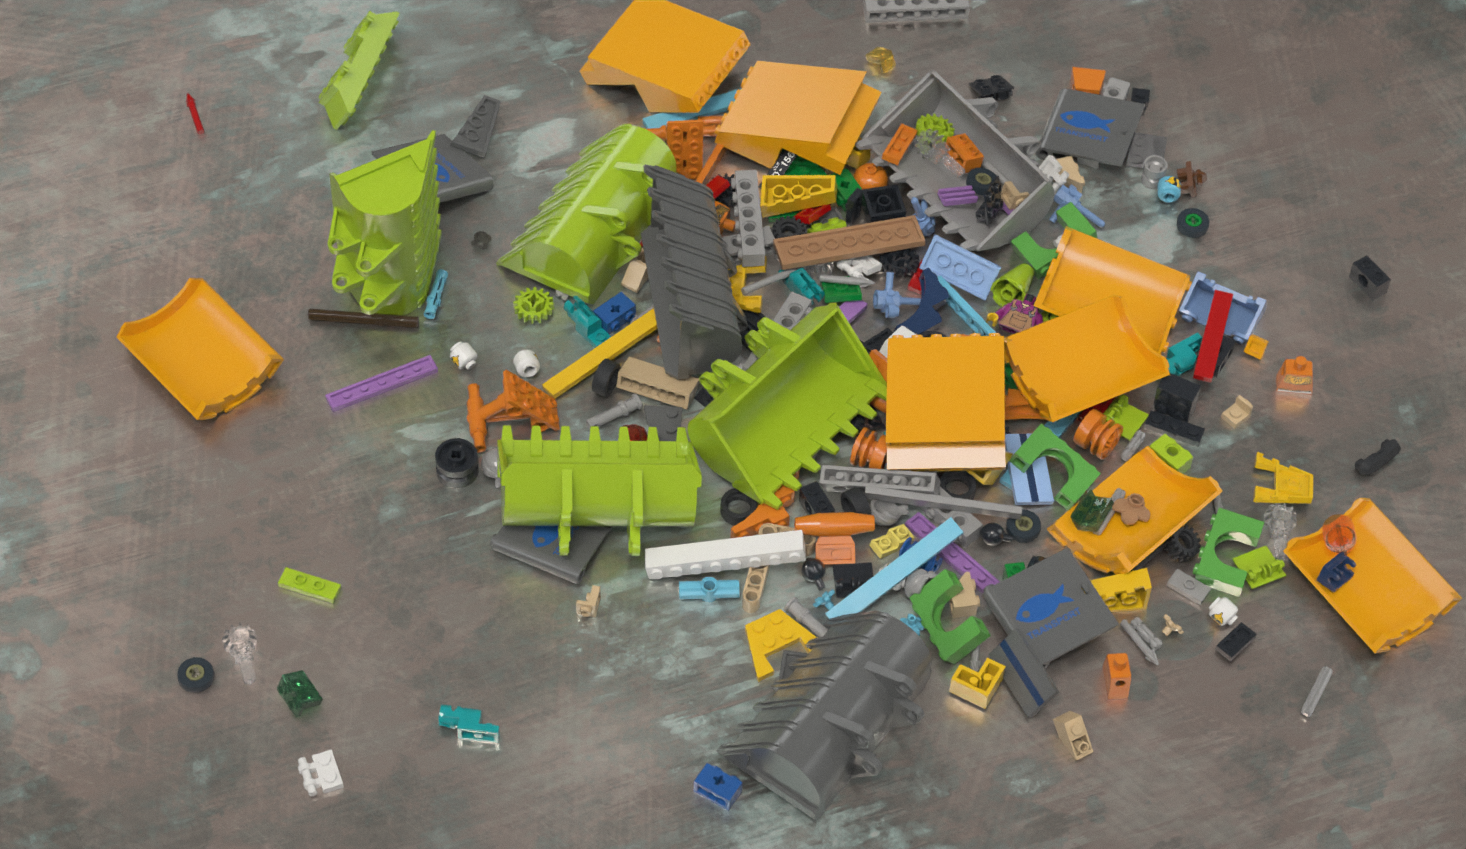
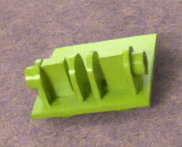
M1125 394L1115 398L1104 413L1107 417L1106 422L1113 419L1115 423L1123 426L1121 436L1129 441L1134 437L1136 431L1140 429L1149 415L1128 404V396Z
M1266 545L1232 558L1238 569L1247 571L1246 581L1251 589L1286 576L1282 570L1285 567L1284 561L1275 559Z

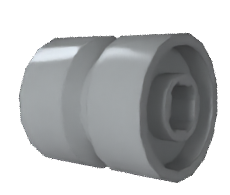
M1152 155L1145 159L1141 182L1146 188L1157 189L1159 180L1165 177L1167 161L1158 155Z

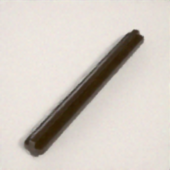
M312 308L308 310V319L415 328L419 326V317L378 313L368 315L363 312Z

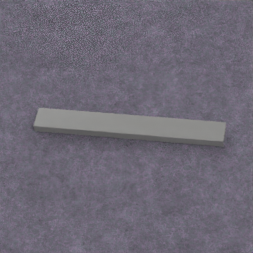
M866 486L865 488L866 499L1019 520L1022 514V507L874 486Z

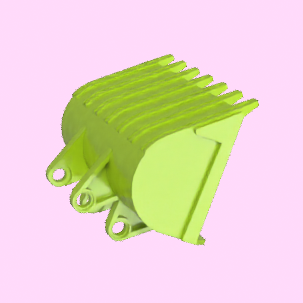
M632 124L617 126L580 151L579 155L582 158L567 168L565 173L569 175L551 189L555 194L539 205L538 209L542 211L526 222L524 227L527 231L511 242L510 246L514 248L498 259L496 262L498 266H504L569 296L577 295L583 302L594 305L621 266L639 255L642 250V246L639 243L641 233L651 225L652 198L648 195L647 189L652 187L653 179L644 173L643 166L645 164L650 166L656 165L677 173L674 155L665 142L654 133Z
M434 130L423 141L337 175L333 172L329 174L333 217L327 244L330 253L337 255L332 277V287L335 292L341 294L350 291L360 305L361 311L365 314L378 313L405 316L420 308L428 297L442 230H439L441 214H438L440 198H437L439 181H436L438 165H435L437 148H434L436 131ZM334 243H337V249L332 247ZM339 280H344L345 285L338 286L336 283Z
M836 302L829 303L827 306L815 307L790 330L767 317H763L757 323L758 332L750 330L745 335L748 347L759 358L744 371L726 360L716 359L711 364L713 372L706 371L699 377L701 385L714 400L688 423L687 429L690 441L697 453L705 461V464L718 475L731 482L734 488L761 505L764 503L778 510L783 504L774 493L782 485L798 491L802 484L793 475L801 467L817 473L821 466L812 457L820 449L836 455L840 448L831 439L839 431L854 438L858 434V430L850 421L857 414L873 420L877 416V412L868 404L876 396L887 401L886 381Z
M503 425L501 440H497V478L501 480L502 525L558 526L560 556H568L570 526H627L628 549L631 556H640V527L694 526L697 487H701L702 475L693 445L687 439L685 427H677L676 441H659L656 427H648L647 441H630L628 427H619L618 441H601L599 427L591 426L589 441L572 440L569 426H561L560 440H542L540 426H532L531 440H513L511 426Z

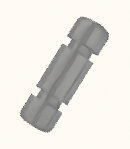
M1141 430L1136 431L1134 437L1131 438L1125 447L1126 449L1121 453L1120 458L1122 460L1128 461L1141 445L1140 443L1145 439V432Z
M1139 617L1134 618L1130 625L1134 630H1138L1137 633L1146 643H1150L1149 646L1152 649L1158 650L1162 646V641L1158 637L1155 638L1156 635L1146 624H1142L1143 621Z

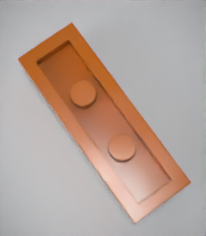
M901 123L883 152L881 159L898 166L915 139L918 130Z

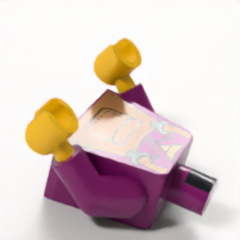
M1026 294L1023 302L1014 299L995 313H989L986 323L993 321L992 326L995 327L998 322L1000 330L1015 334L1043 323V316L1040 314L1039 308L1033 306L1036 297Z

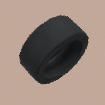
M605 358L599 364L593 377L592 391L608 397L617 384L618 372L621 369L620 364Z
M947 471L940 479V487L952 497L973 500L976 492V480L967 471ZM953 481H959L966 484L969 490L964 494H954L947 490L946 485Z
M854 487L841 494L840 500L844 512L872 515L866 496L859 488Z
M736 488L730 489L721 498V516L727 523L737 525L756 510L758 502ZM741 500L750 505V510L739 514L730 511L727 506L732 501Z

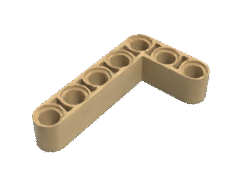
M765 523L760 527L758 535L795 531V528ZM804 535L805 543H808L805 544L806 556H810L815 551L816 537ZM770 565L759 566L761 568L749 567L742 597V608L745 612L755 613L759 610Z

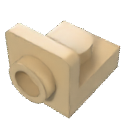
M1011 181L1005 182L1001 191V198L1009 210L1017 208L1030 195L1028 192L1019 193Z
M1239 395L1236 397L1235 403L1222 413L1221 418L1236 429L1250 418L1253 405Z
M592 586L591 593H587L586 601H576L577 614L584 617H596L601 600L600 586Z

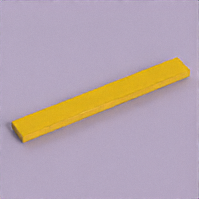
M654 308L543 383V390L556 399L595 372L605 358L609 360L614 359L655 331L657 324Z

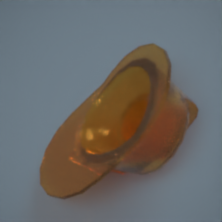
M1335 514L1324 521L1322 532L1327 549L1335 555L1345 552L1347 556L1354 549L1357 538L1352 520L1346 515Z

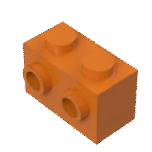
M966 133L947 138L943 151L962 174L969 173L974 168H981L984 155Z

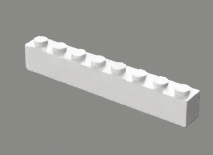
M802 530L645 549V568L649 579L679 577L690 574L698 575L707 572L806 561L805 539Z

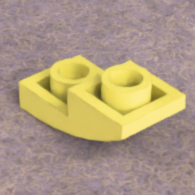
M904 524L888 529L886 535L871 540L869 546L882 559L900 550L907 538L911 537L913 541L915 537Z

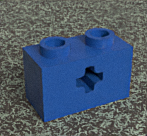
M620 292L597 307L593 312L601 319L602 328L608 334L619 330L625 323L633 320L636 315V304L624 293Z
M706 763L694 780L693 792L729 811L742 793V782L736 776L726 774L718 766Z

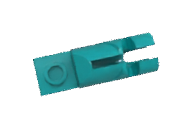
M803 267L790 273L789 277L782 279L791 292L811 300L815 298L818 303L824 297L825 292Z
M577 295L573 296L575 303L573 304L567 300L564 304V310L575 322L576 331L596 348L611 336L602 328L601 319Z
M1198 332L1168 348L1166 359L1169 362V373L1180 376L1195 366L1197 358L1195 353L1200 349L1202 336Z
M441 704L438 719L439 726L451 729L457 728L458 739L499 743V726L492 723L482 724L481 710L457 706L452 711L451 705Z

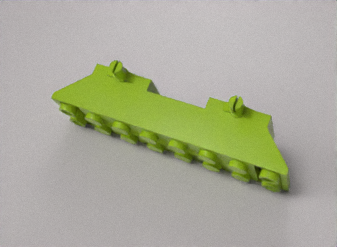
M369 11L357 25L346 44H344L343 48L345 50L343 53L348 55L349 58L332 75L327 86L319 94L320 100L318 102L325 106L335 130L341 125L344 126L349 117L351 118L355 113V104L358 105L362 98L360 94L367 88L369 84L367 80H370L375 72L373 68L378 65L381 59L379 55H382L387 47L385 43L390 40L393 35L391 31L396 28L399 22L397 18L400 13L397 11L381 14Z

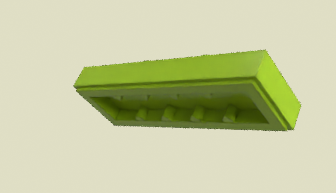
M287 567L278 581V587L334 604L341 590V584Z

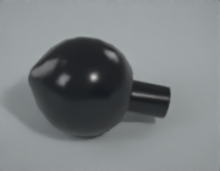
M994 522L986 524L980 530L983 542L989 546L999 545L1002 541L1011 543L1013 540V535L1006 534L1003 527Z
M808 557L801 568L802 576L809 582H815L818 590L826 587L822 580V577L825 575V566L819 559Z

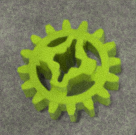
M926 114V117L922 115L917 120L915 129L918 130L917 136H922L921 140H926L928 144L933 142L935 146L939 143L942 146L944 142L946 143L948 137L954 135L955 128L952 127L953 123H948L949 119H943L942 115L937 117L936 114H933V116Z
M536 287L533 290L526 288V292L520 291V296L516 295L515 301H513L514 313L518 314V319L524 318L525 323L528 320H531V324H534L536 320L541 323V319L548 320V315L552 316V310H554L553 297H550L549 292L544 293L543 288L537 291Z

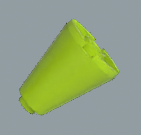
M1022 263L997 278L991 286L994 301L1001 307L1011 303L1014 299L1023 302L1034 277L1033 268L1028 264Z

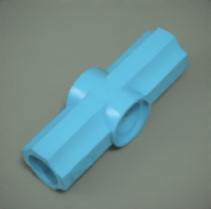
M705 577L702 581L679 582L680 599H702L710 603L717 598H739L740 596L739 580H716L713 577Z

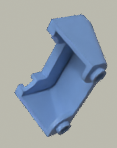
M1198 271L1180 307L1179 313L1182 315L1181 318L1190 323L1194 321L1206 326L1215 290L1232 293L1233 298L1224 334L1232 337L1236 343H1247L1267 309V300L1260 297L1253 300V296L1249 295L1247 297L1217 284L1215 280L1210 282L1206 278V274Z

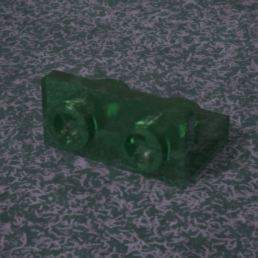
M1087 489L1071 514V519L1077 530L1097 532L1114 502L1112 498L1095 496L1092 489Z
M303 670L282 675L277 690L296 717L301 716L305 708L321 705L323 698Z

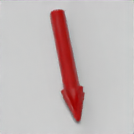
M187 93L186 107H189L197 133L202 135L205 131L196 108V103L194 102L195 99Z

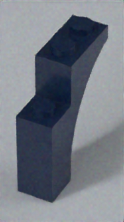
M929 267L923 270L919 277L921 285L919 308L910 318L897 325L893 333L901 326L908 328L917 335L939 329L942 318L939 312L935 310L946 305L950 296L947 289L938 281L937 275Z

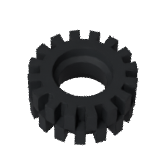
M786 216V219L780 217V220L777 219L773 224L772 233L774 238L789 237L782 233L784 231L795 233L790 236L805 234L804 223H801L800 219L796 221L794 216L792 219H789L790 216Z
M1187 524L1179 528L1163 542V545H1166L1165 551L1168 550L1170 552L1168 553L1169 557L1173 555V560L1178 559V562H1187L1201 548V544H1199L1201 539L1196 537L1199 534L1197 532L1194 534V528L1188 529L1189 525ZM1178 538L1185 543L1186 548L1179 543Z

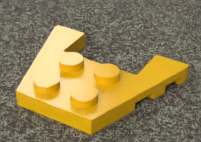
M765 256V266L742 267L741 264L736 266L737 273L729 277L732 295L743 310L757 313L762 311V295L744 296L741 288L745 287L747 273H766L767 256Z
M1256 453L1255 468L1274 472V489L1255 486L1253 502L1311 504L1313 499V474L1291 465L1289 468L1279 464V460L1275 458L1269 460L1263 457V453Z
M781 609L745 625L757 681L760 682L774 675V669L766 659L767 657L798 642H801L807 653H809L812 649L807 648L805 645L810 639L817 638Z

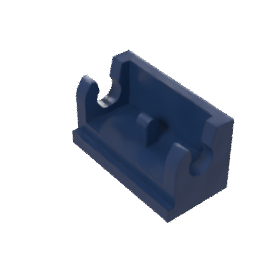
M1341 551L1323 566L1317 581L1331 591L1336 592L1354 576V573L1346 567V564L1355 567L1356 563L1346 556L1345 552Z

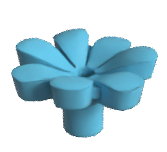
M834 589L824 592L822 597L816 598L814 600L815 603L812 605L815 608L819 605H825L829 611L835 606L831 601L832 596L835 594Z
M908 614L907 618L900 619L919 636V630L925 629L921 624L922 619L913 614Z

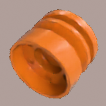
M1093 409L1080 423L1073 441L1083 449H1088L1091 446L1090 453L1096 455L1100 460H1104L1120 440L1123 426L1115 423L1113 419L1106 422V415L1097 409Z
M864 427L853 444L850 465L857 466L859 464V468H865L869 462V468L884 469V465L887 463L886 435L883 434L877 441V431H872L870 434V429Z

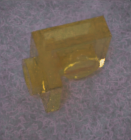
M877 46L865 55L868 62L879 64L882 73H886L896 65L892 50Z

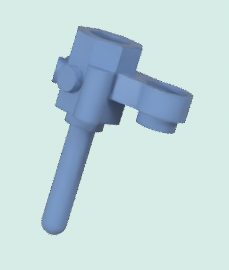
M1071 184L1067 188L1062 185L1053 200L1059 206L1049 218L1052 223L1055 224L1057 221L1056 211L1072 202L1083 216L1100 228L1105 226L1103 220L1081 205L1079 199L1083 194L1077 191L1075 186Z
M913 197L911 199L915 210L913 215L916 216L923 236H930L935 232L936 219L928 217L924 213L925 209L928 208V203L924 199H921L920 206L918 199Z
M887 272L885 289L875 290L873 294V307L881 309V313H885L886 318L894 319L899 316V306L920 305L921 298L902 297L898 291H893L894 272Z

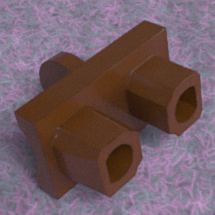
M1191 161L1185 162V168L1177 169L1179 181L1187 180L1180 182L1181 194L1190 193L1193 198L1197 197L1196 184L1202 186L1207 180V174L1200 169L1194 172Z

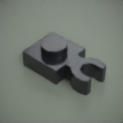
M1132 88L1131 101L1145 104L1142 116H1145L1146 107L1149 105L1150 90Z

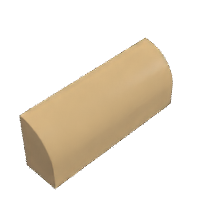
M628 357L618 372L616 387L687 410L696 395L699 378L689 376L686 379H676L666 374L664 367Z

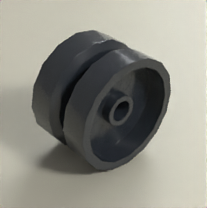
M454 438L442 442L437 447L435 452L436 472L442 484L455 489L464 488L471 485L477 479L479 473L477 449L471 442L461 438Z

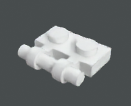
M1048 155L1038 167L1050 181L1055 180L1052 185L1055 194L1059 187L1067 182L1066 179L1070 175L1066 171H1063L1061 175L1059 174L1063 167L1052 155Z
M870 255L834 261L840 270H845L850 277L861 278V275L863 276L862 272L867 276L880 271L882 264Z
M332 749L312 755L313 763L310 764L307 763L305 757L298 759V770L300 775H303V785L305 790L308 791L309 796H315L317 794L316 789L322 787L324 794L344 788ZM317 772L318 778L313 779L311 773Z

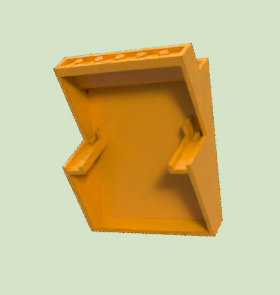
M633 0L589 54L588 61L580 69V73L587 85H635L649 112L698 113L751 44L743 30L666 0Z
M757 61L754 67L750 66L747 73L748 78L744 77L740 86L742 89L737 90L734 96L735 102H730L727 109L729 113H724L721 119L722 125L718 124L714 132L717 135L714 143L724 145L725 148L770 169L780 157L782 149H786L841 175L882 92L862 83L867 71Z
M972 333L965 337H962L961 334H950V337L932 334L931 337L912 335L911 338H904L903 335H893L892 338H888L887 470L916 472L1006 470L1004 336H1000V333H989V336Z

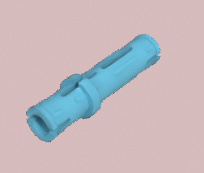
M443 269L437 270L431 293L426 299L427 306L423 315L428 319H434L437 307L441 304L440 298L448 277V272Z

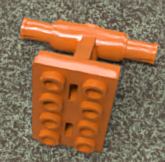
M703 120L667 121V124L660 126V128H647L646 130L667 142V146L672 151L676 161V172L685 176V178L697 179L703 169V137H716L714 134L716 126H703Z
M507 369L503 371L504 392L486 405H484V401L480 397V386L476 383L469 384L467 387L469 394L467 421L469 423L470 436L474 440L477 452L486 451V423L530 418L531 428L532 426H540L541 432L549 428L558 431L560 428L555 398Z

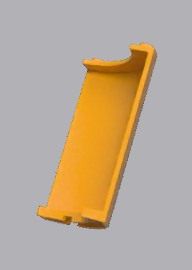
M1066 226L1056 253L1059 255L1057 259H1052L1034 306L1061 316L1114 294L1123 296L1127 302V309L1140 335L1144 337L1146 343L1160 355L1161 352L1165 353L1169 345L1167 337L1170 328L1174 329L1177 318H1174L1184 292H1188L1192 281H1189L1190 275Z
M189 278L181 291L167 305L145 318L124 322L116 336L197 420L217 417V413L222 411L227 413L246 402L262 388L260 385L267 377L271 379L284 361V358L203 278Z
M1114 294L1004 338L1005 363H1010L1014 372L1011 376L1016 386L1033 409L1038 408L1040 410L1039 415L1046 420L1055 422L1170 375L1168 360L1166 357L1155 352L1146 343L1144 337L1140 335L1127 309V302L1123 296Z
M1146 446L1046 529L1062 547L1068 546L1074 552L1073 556L1084 564L1104 573L1112 571L1114 574H1125L1131 571L1222 492V489L1211 476L1194 478L1176 471L1162 461L1149 446ZM1117 488H1121L1126 492L1124 499L1133 493L1140 494L1144 498L1145 507L1150 511L1148 522L1138 519L1135 524L1126 525L1121 520V513L1115 511L1101 535H1096L1092 532L1095 522Z
M1358 498L1342 516L1328 526H1322L1317 532L1303 537L1292 538L1283 551L1374 653L1389 651L1392 645L1399 647L1414 639L1433 626L1434 623L1432 621L1440 614L1444 617L1462 599L1370 498ZM1343 551L1346 556L1356 563L1355 567L1346 564V567L1354 573V576L1336 592H1333L1319 583L1317 578L1323 566Z

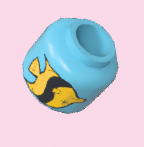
M1165 176L1159 180L1157 195L1160 200L1171 203L1179 199L1181 195L1179 179L1173 176Z

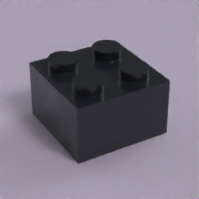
M898 184L862 189V209L867 223L906 217V209Z
M1170 373V375L1161 379L1157 387L1152 410L1181 421L1189 422L1196 409L1201 385Z

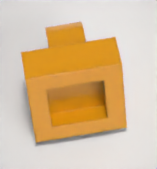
M1251 334L1244 352L1261 360L1269 341Z

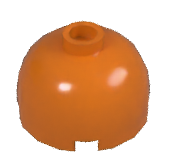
M874 163L861 165L855 170L853 175L862 189L888 186L886 171L882 166H876Z

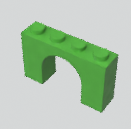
M1072 202L1056 211L1057 221L1064 229L1067 226L1098 238L1095 228ZM1026 231L1011 240L1014 253L1023 263L1033 268L1034 276L1037 279L1046 276L1052 259H1057L1059 255L1056 253L1057 248L1046 249L1039 246Z
M1042 423L1009 460L1023 473L1026 472L1035 460L1043 456L1054 457L1062 462L1067 470L1068 480L1054 499L1066 510L1073 507L1101 474L1095 466L1084 460L1078 452L1071 449L1064 440L1059 439L1052 433L1051 429L1045 427Z
M1219 508L1217 514L1213 513L1210 525L1213 526L1211 531L1207 530L1204 541L1207 543L1205 547L1201 546L1198 555L1201 561L1200 564H1195L1192 574L1196 575V580L1210 588L1240 597L1247 571L1221 562L1216 556L1214 548L1219 543L1227 540H1235L1257 547L1264 522Z
M944 569L922 587L920 594H913L910 600L913 603V610L922 619V626L930 633L931 636L929 638L931 642L937 646L940 658L945 662L956 664L991 635L984 622L974 616L968 618L952 631L946 632L943 629L941 613L945 604L964 589L956 574Z

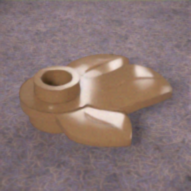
M1133 493L1126 499L1119 498L1112 505V510L1121 513V520L1126 525H1133L1138 519L1148 522L1150 518V511L1145 507L1144 498L1140 494Z

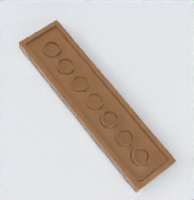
M913 215L773 239V246L782 270L925 246V238L916 216Z

